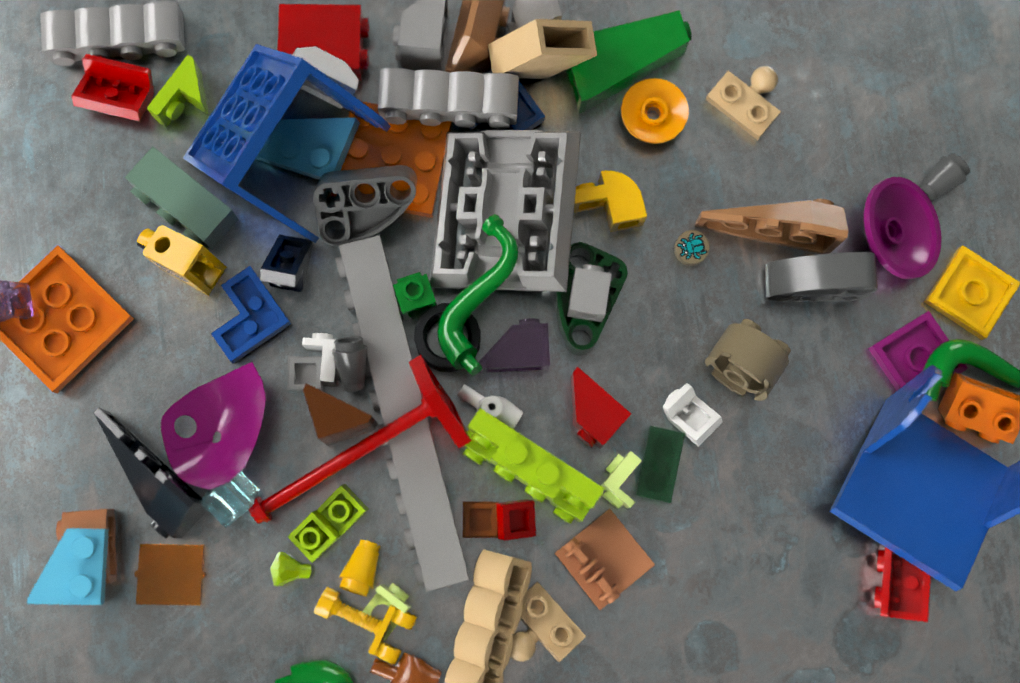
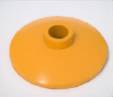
M649 78L635 83L626 92L621 104V117L626 129L635 138L646 143L659 144L674 139L684 129L688 120L689 108L686 97L676 85L664 79ZM655 111L659 118L656 120L650 119L647 113Z

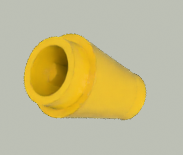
M360 539L359 545L339 576L342 579L339 586L341 589L360 596H367L369 589L374 587L381 546Z

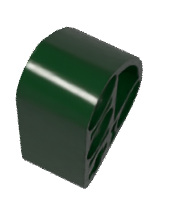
M576 242L571 245L570 258L574 255H581L586 258L588 265L600 266L604 268L603 272L611 270L616 273L610 282L606 315L602 322L567 317L573 275L577 268L571 264L570 260L567 292H555L556 318L565 346L572 354L582 356L590 353L598 341L626 281L628 271L627 266L621 259L587 243ZM576 330H584L589 334L591 341L587 345H579L573 340L572 333Z

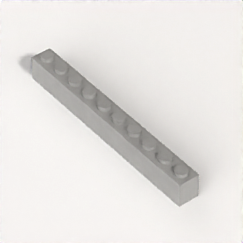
M380 235L339 245L341 256L335 258L340 278L347 277L350 289L344 290L348 310H355L358 320L357 323L352 324L354 335L362 337L364 345L368 347L365 377L372 376L375 390L369 391L374 412L381 410L384 424L378 425V430L422 404L421 399H423L409 365L412 355ZM427 417L383 444V446L389 444L392 458L386 460L391 480L398 479L401 493L395 494L400 515L407 514L410 528L404 529L409 551L416 549L419 561L418 564L413 565L418 586L425 584L426 592L470 580Z

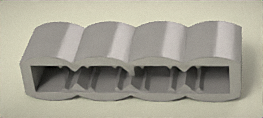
M157 1L144 5L122 4L110 8L87 7L75 11L52 10L40 14L42 53L50 62L60 66L72 65L75 61L82 60L85 54L107 59L121 56L127 60H138L143 55L155 53L160 57H172L177 52L185 50L183 12L178 3L173 1Z
M380 69L378 112L382 118L391 124H404L406 120L415 119L427 126H437L441 122L450 121L454 122L456 126L464 128L473 127L475 123H486L494 129H506L510 125L517 124L519 76L507 73L482 74L468 71L449 73L440 70Z

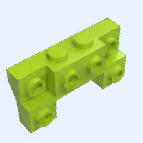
M479 408L468 425L467 432L471 442L463 446L465 448L463 455L478 465H481L483 461L494 464L495 468L493 471L509 482H512L514 478L526 485L524 492L539 502L543 503L545 498L551 501L550 504L556 507L553 513L569 524L574 519L579 523L582 522L588 511L594 507L605 488L481 408Z

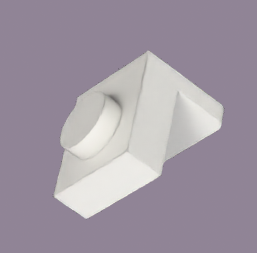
M313 333L312 338H303L302 346L306 350L322 351L320 382L324 386L338 387L340 376L332 354V349L335 348L334 336L327 333Z
M688 383L681 389L674 390L663 405L668 421L698 447L723 423L722 417L698 398L693 387Z

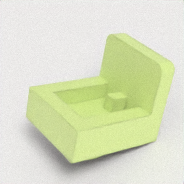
M632 451L626 454L625 457L618 454L605 469L610 475L600 485L606 491L602 496L617 509H620L622 505L629 509L635 503L633 499L619 488L642 461Z

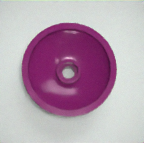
M890 177L878 182L868 194L863 213L864 232L869 248L876 255L877 261L891 274L902 279H915L925 276L936 265L941 251V228L935 208L926 193L909 179Z

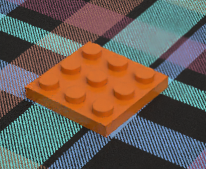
M363 102L379 114L378 104ZM349 112L348 118H357L360 124L341 171L404 165L412 168L418 178L416 196L403 213L433 218L443 169L446 135L451 130L452 122L445 121L437 126H427L421 124L419 120H406L404 124L389 123L391 127L386 132L380 127L376 128L352 112ZM397 180L392 183L393 187L399 191H405L410 188V185L403 180ZM363 183L357 186L359 191L364 194L375 192L374 188L369 184Z
M59 245L0 299V340L52 392L57 394L134 320Z

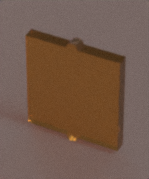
M140 544L138 570L134 572V576L137 578L136 604L201 605L202 581L206 577V572L203 571L205 545Z

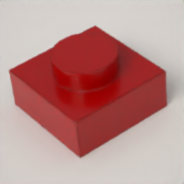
M525 499L496 503L498 539L507 541L536 536L534 500Z

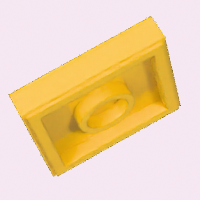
M962 245L951 258L924 303L977 338L984 340L988 337L1017 291L1020 282Z

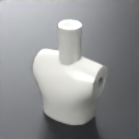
M466 384L462 386L457 394L459 398L475 407L477 411L479 408L483 409L512 429L515 428L523 414V411L508 399L501 396L484 397Z

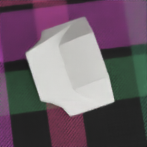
M316 46L296 48L292 54L303 58L353 95L356 92L359 79L345 61ZM307 80L300 88L340 109L343 108L342 105Z

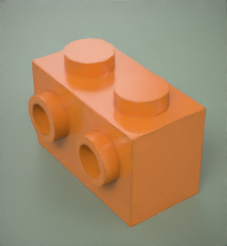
M954 372L950 386L947 388L938 407V411L946 420L945 424L959 431L965 432L967 428L978 431V435L981 438L992 443L999 444L1000 440L1013 444L1020 431V395Z

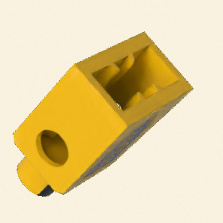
M164 225L159 226L155 232L150 229L143 230L137 239L138 247L143 249V256L163 271L207 296L210 295L226 269V266L203 245Z

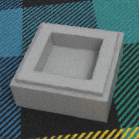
M288 356L287 391L289 393H304L303 388L306 383L324 392V385L320 382L322 356Z

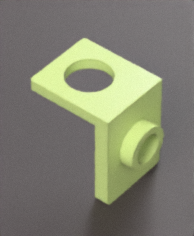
M391 583L389 587L385 584H380L375 590L377 593L362 613L365 612V615L369 614L370 616L377 605L384 604L388 607L394 605L405 614L412 605L406 601L409 595L394 583ZM391 622L383 639L384 641L387 640L397 624Z

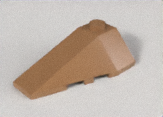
M826 199L702 211L695 223L697 228L818 254L831 253L848 237L844 207L834 206L832 201Z

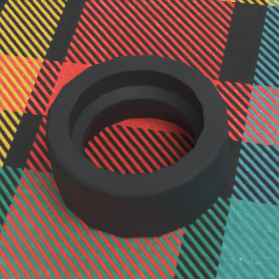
M441 303L425 311L420 316L414 332V342L418 354L423 357L429 367L441 372H454L457 370L447 358L433 353L427 342V333L431 325L440 320L442 313L450 303ZM471 314L464 326L468 332V341L477 349L478 353L481 331L477 319Z

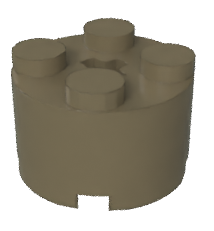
M743 319L740 324L728 325L706 358L705 364L706 367L710 364L714 367L711 374L729 390L743 397L746 392L756 394L753 400L763 401L768 397L788 366V355L791 349L786 343L772 339L761 332L762 329L756 322Z

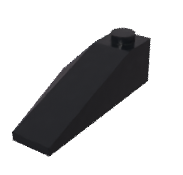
M98 408L94 415L145 512L154 520L150 525L166 539L169 536L172 538H182L211 505L186 482L182 481L168 465L115 416L106 410Z

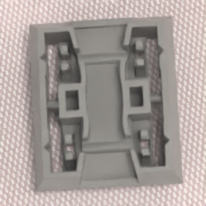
M482 130V132H447L430 275L431 288L465 289L499 261L502 255V245L495 236H488L482 230L485 220L489 216L496 214L504 221L503 226L512 234L518 246V259L515 268L496 290L567 292L581 140L580 131ZM466 154H469V162H473L472 167H468L466 173L471 181L470 187H463ZM559 157L561 163L557 166V159ZM477 168H482V179L477 175ZM546 168H552L551 180L546 174ZM459 221L465 228V235L459 236V244L464 245L463 251H458L457 259L462 264L461 269H454L456 235ZM549 243H551L554 247L550 252ZM468 249H475V252H469L468 254ZM537 251H544L543 263L538 259Z

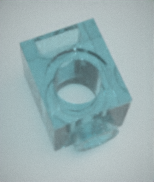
M240 472L230 482L211 490L208 489L200 503L227 528L253 506L260 490Z

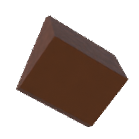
M307 383L305 384L303 392L317 437L327 446L376 429L378 423L372 415Z

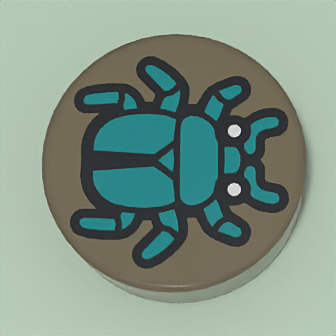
M696 230L683 232L674 244L676 258L688 266L700 264L708 256L710 250L707 237Z

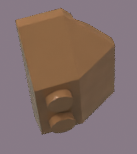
M505 0L462 1L445 72L468 71L483 74L491 69L488 44L500 38L498 37L500 27H507L510 7L505 6Z

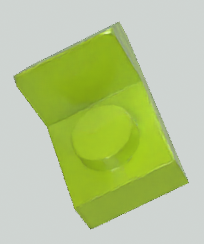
M190 55L184 58L147 107L154 119L165 127L172 120L174 121L180 117L186 101L208 114L202 73L196 61Z

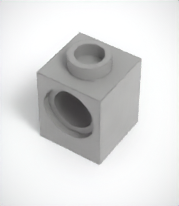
M583 265L582 268H576L573 275L567 317L602 322L606 315L612 273L603 272L604 268L597 265Z

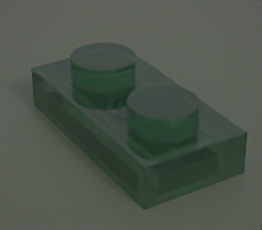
M649 426L634 496L667 504L671 503L685 433Z

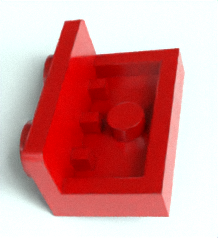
M85 54L82 59L85 74L71 95L73 106L140 121L154 96L151 70L137 65Z
M886 547L885 551L879 550L877 572H883L882 587L876 586L874 607L880 609V616L929 622L932 576Z

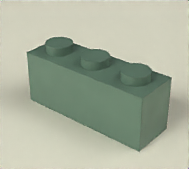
M153 146L125 176L133 186L130 192L145 205L150 201L159 207L156 213L171 226L175 222L179 223L185 228V231L182 233L184 236L200 244H205L211 250L239 220L232 209Z

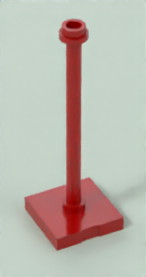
M421 355L409 361V365L422 393V404L267 499L263 500L259 496L254 498L253 503L248 505L252 518L258 524L269 522L272 520L271 512L428 416L432 419L434 417L438 418L458 448L471 442L455 404Z

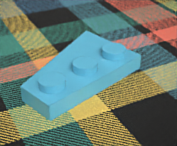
M357 118L280 120L255 159L319 180L327 172L341 171L360 122Z

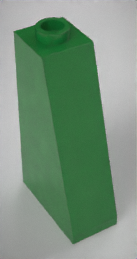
M680 10L593 31L597 56L566 70L578 112L583 113L683 56L689 41L692 39L689 23L687 21L683 22Z

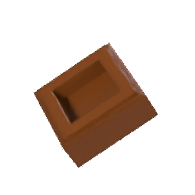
M463 502V538H498L496 503L499 502Z

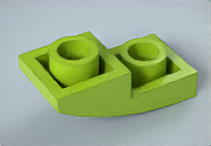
M342 484L317 510L311 512L288 538L313 563L343 536L369 508L346 484Z

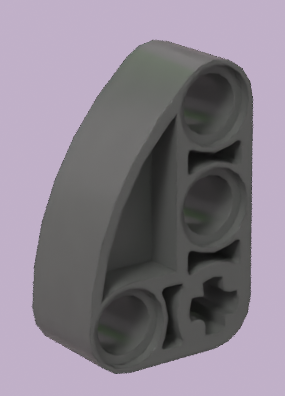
M395 165L332 171L323 174L316 185L313 195L321 239L329 245L339 246L369 238L388 227L403 214L414 200L418 179L416 173L408 166ZM397 180H403L410 185V188L405 191H399L393 187L392 183ZM363 183L369 184L374 188L375 192L364 194L359 191L357 186ZM326 188H331L332 192L337 195L331 196L330 191H327ZM332 220L340 221L345 228L335 230L330 227L328 222Z
M870 252L829 253L766 263V299L769 301H857L865 299L878 290L876 255Z

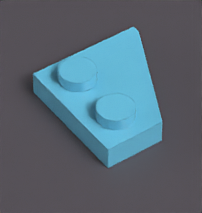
M66 529L29 594L27 604H104L109 529Z

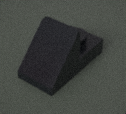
M279 234L260 268V281L269 282V285L274 288L302 292L313 242L308 239Z

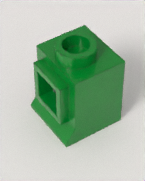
M418 272L397 279L398 283L393 285L405 321L412 319L410 311L428 305L429 307L437 305L427 274L421 275Z

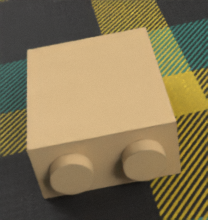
M535 19L488 44L492 73L513 74L519 76V78L547 79L597 56L592 21Z

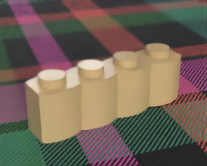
M487 550L481 552L474 569V586L470 590L465 602L464 622L455 640V658L447 670L444 683H503V671L510 660L513 648L512 635L518 627L522 614V598L531 580V562Z

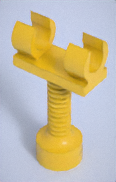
M326 587L318 600L314 614L327 620L332 615L341 616L342 619L351 621V623L354 622L355 625L357 624L361 628L364 627L367 631H374L376 636L368 653L395 665L401 650L384 643L383 639L391 622L412 630L417 616L409 612L404 614L394 605H390L384 619L378 621L375 617L372 618L369 614L365 615V612L362 613V611L352 608V606L349 607L346 603L342 604L340 600L341 593Z

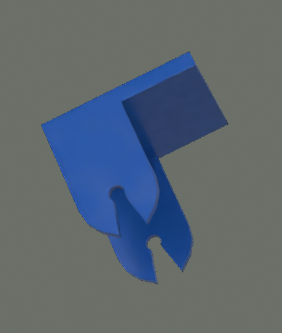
M256 44L183 159L234 193L316 243L319 239L318 236L239 187L238 185L306 80L372 126L380 127L386 132L391 126L379 114L303 58Z
M931 365L885 400L829 512L956 592L963 589L988 529L1020 514V461L1007 467L921 413L932 398L925 393L942 377V371Z

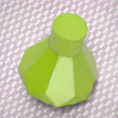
M278 552L270 567L274 586H282L297 578L309 579L311 564L299 563L285 552Z

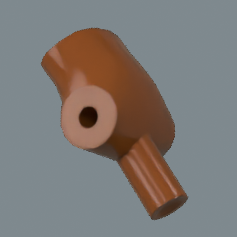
M404 652L397 666L375 658L370 673L391 680L390 683H438L442 671L430 666L425 660Z

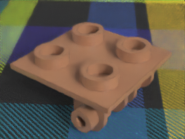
M610 508L554 553L599 611L608 603L611 604L618 599L625 589L655 565Z

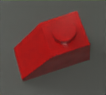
M577 367L571 375L574 426L579 430L576 435L590 448L596 445L601 449L628 419L631 413Z

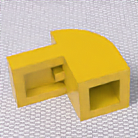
M605 170L600 173L599 185L595 186L594 183L590 182L576 186L574 213L604 207L610 233L644 225L647 213L642 193L637 184L627 175L617 171Z

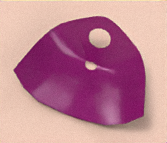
M253 362L195 388L175 402L163 414L161 418V434L171 468L182 481L196 487L211 490L230 482L246 467L258 439L266 404L263 380ZM186 415L194 419L196 432L193 436L183 438L176 433L174 424L180 416ZM215 432L221 433L220 441L213 443L212 440Z

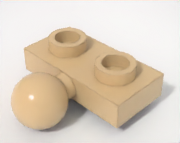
M759 67L753 72L751 86L749 87L728 70L707 95L706 100L756 140H759L781 112L761 96L762 93H769L775 89L778 83L777 73L771 67Z
M538 581L526 591L522 598L520 620L529 630L526 632H516L512 635L513 648L511 658L519 662L529 660L534 655L536 650L535 643L539 640L557 662H560L586 637Z

